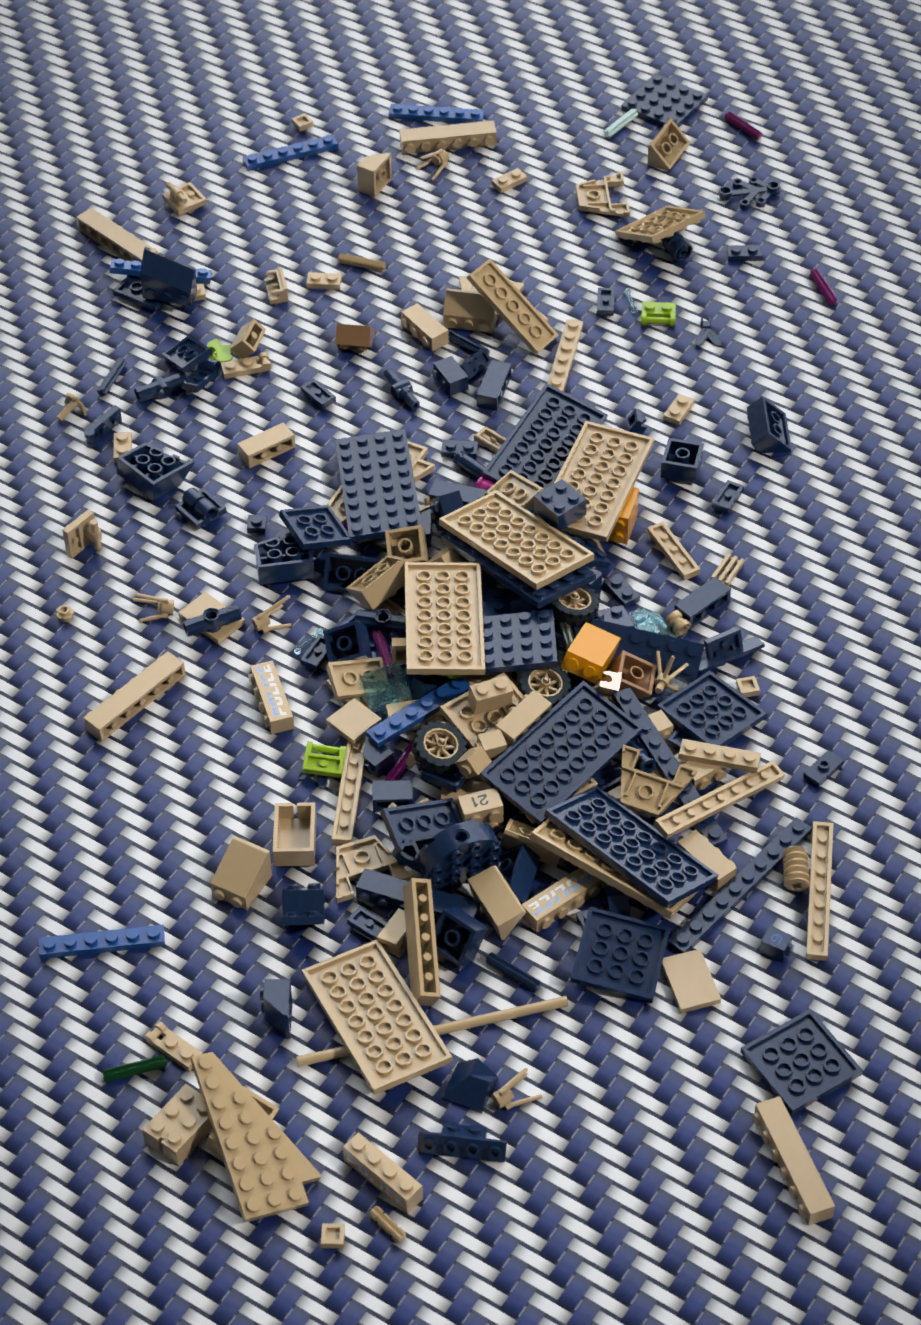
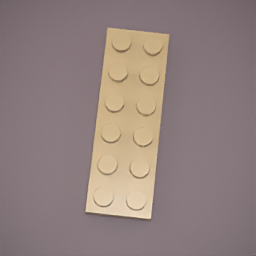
M491 258L466 278L534 355L538 354L558 336V333Z

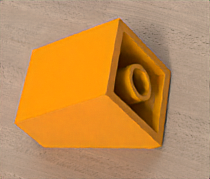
M633 487L611 532L609 541L628 544L638 515L639 488Z
M586 622L568 648L560 668L596 684L604 676L602 673L608 671L621 638Z

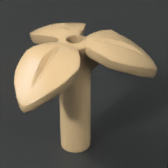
M67 392L64 403L68 405L58 414L57 419L62 422L75 407H79L84 416H86V409L83 403L75 395Z

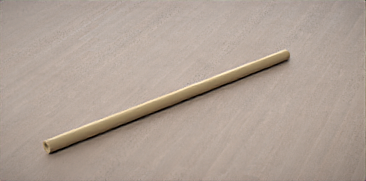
M567 996L438 1024L433 1027L438 1035L567 1007L569 1004ZM345 1046L297 1056L296 1059L298 1067L350 1056Z

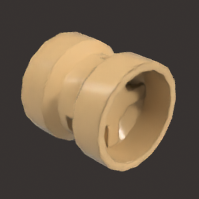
M679 610L670 613L664 621L668 627H672L673 633L677 637L686 633L691 626L687 619L682 618L683 615Z

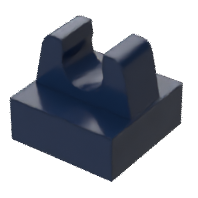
M635 408L626 419L629 432H644L648 425L644 424L647 419L642 416V410Z

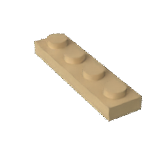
M664 521L647 528L649 536L683 580L700 574L698 565Z
M682 739L678 759L757 773L761 753Z

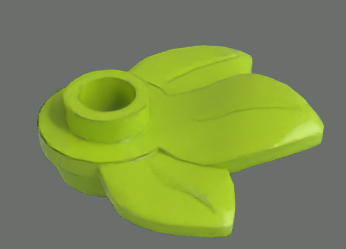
M218 339L208 342L207 347L213 353L209 358L219 362L231 361L233 359L231 355L233 352L230 350L232 345H220Z

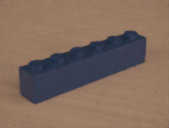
M365 868L356 885V899L378 905L384 909L404 910L403 887L408 881ZM432 888L435 923H438L443 909L455 906L476 920L479 919V902Z

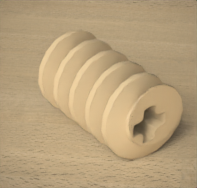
M790 846L783 851L784 885L787 889L797 892L805 891L810 887L808 855L801 846Z

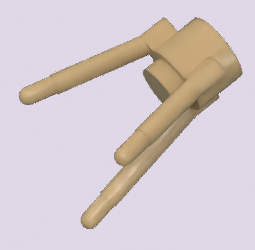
M442 149L421 156V160L432 157V159L416 168L419 170L432 162L435 165H441L432 177V181L448 165V153Z
M135 593V596L140 598H133V601L158 605V612H161L159 615L141 618L139 622L168 618V614L173 615L174 600Z
M287 595L264 612L251 618L257 632L262 630L263 633L272 630L291 627L290 623L268 627L271 624L268 616L283 607L282 604L290 599L291 596Z
M524 1068L502 1088L491 1094L494 1103L499 1109L505 1107L508 1111L512 1107L542 1098V1095L539 1094L512 1102L514 1095L510 1089L528 1075L527 1068Z

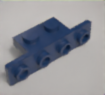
M738 627L705 639L706 657L701 659L698 673H707L713 668L740 659L749 653L757 652L759 649L764 648L765 644L757 637L742 641L741 630Z
M450 1122L443 1124L441 1133L419 1131L417 1151L426 1154L505 1162L507 1142L505 1140L488 1139L487 1128L480 1125L467 1126Z

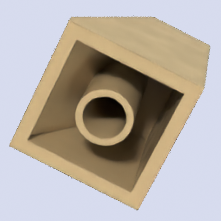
M234 836L210 883L212 895L218 900L231 903L236 908L248 910L272 877L270 851Z

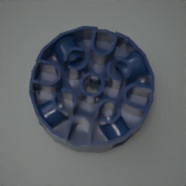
M469 820L440 831L434 836L435 840L429 845L425 844L420 849L417 857L418 864L425 878L431 879L432 887L456 890L471 877L497 864L500 861L499 857L502 848L489 823H478L477 820Z

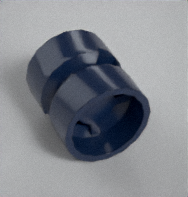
M679 231L675 232L671 237L663 238V247L671 253V256L676 261H684L691 255L693 247Z

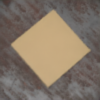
M355 698L326 719L327 725L353 745L366 736L367 730L382 722V718Z

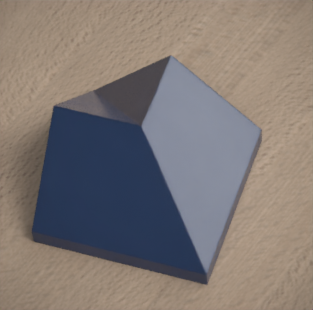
M479 1058L459 1062L442 1095V1100L483 1113L496 1085L498 1076Z

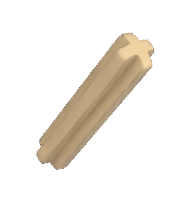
M340 253L338 256V262L381 272H384L386 268V263L343 253Z

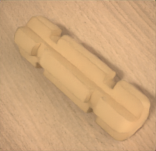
M375 1206L370 1210V1217L375 1222L378 1221L377 1224L388 1235H392L391 1238L396 1243H400L405 1239L406 1233L400 1227H397L398 1225L386 1213L383 1214V1210L379 1206Z

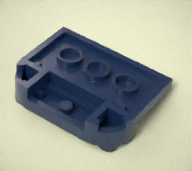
M453 798L384 808L380 812L394 845L392 854L397 859V863L402 867H418L417 857L420 849L425 844L429 845L435 840L434 836L440 831L463 822Z

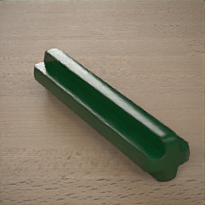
M164 1055L105 1069L103 1070V1077L105 1082H110L165 1068L167 1066Z

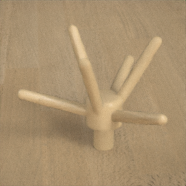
M656 651L658 676L654 678L655 692L661 694L663 689L666 688L678 692L680 689L670 685L669 682L688 667V663H685L669 676L668 673L675 657L671 656L665 672L662 673L660 651Z

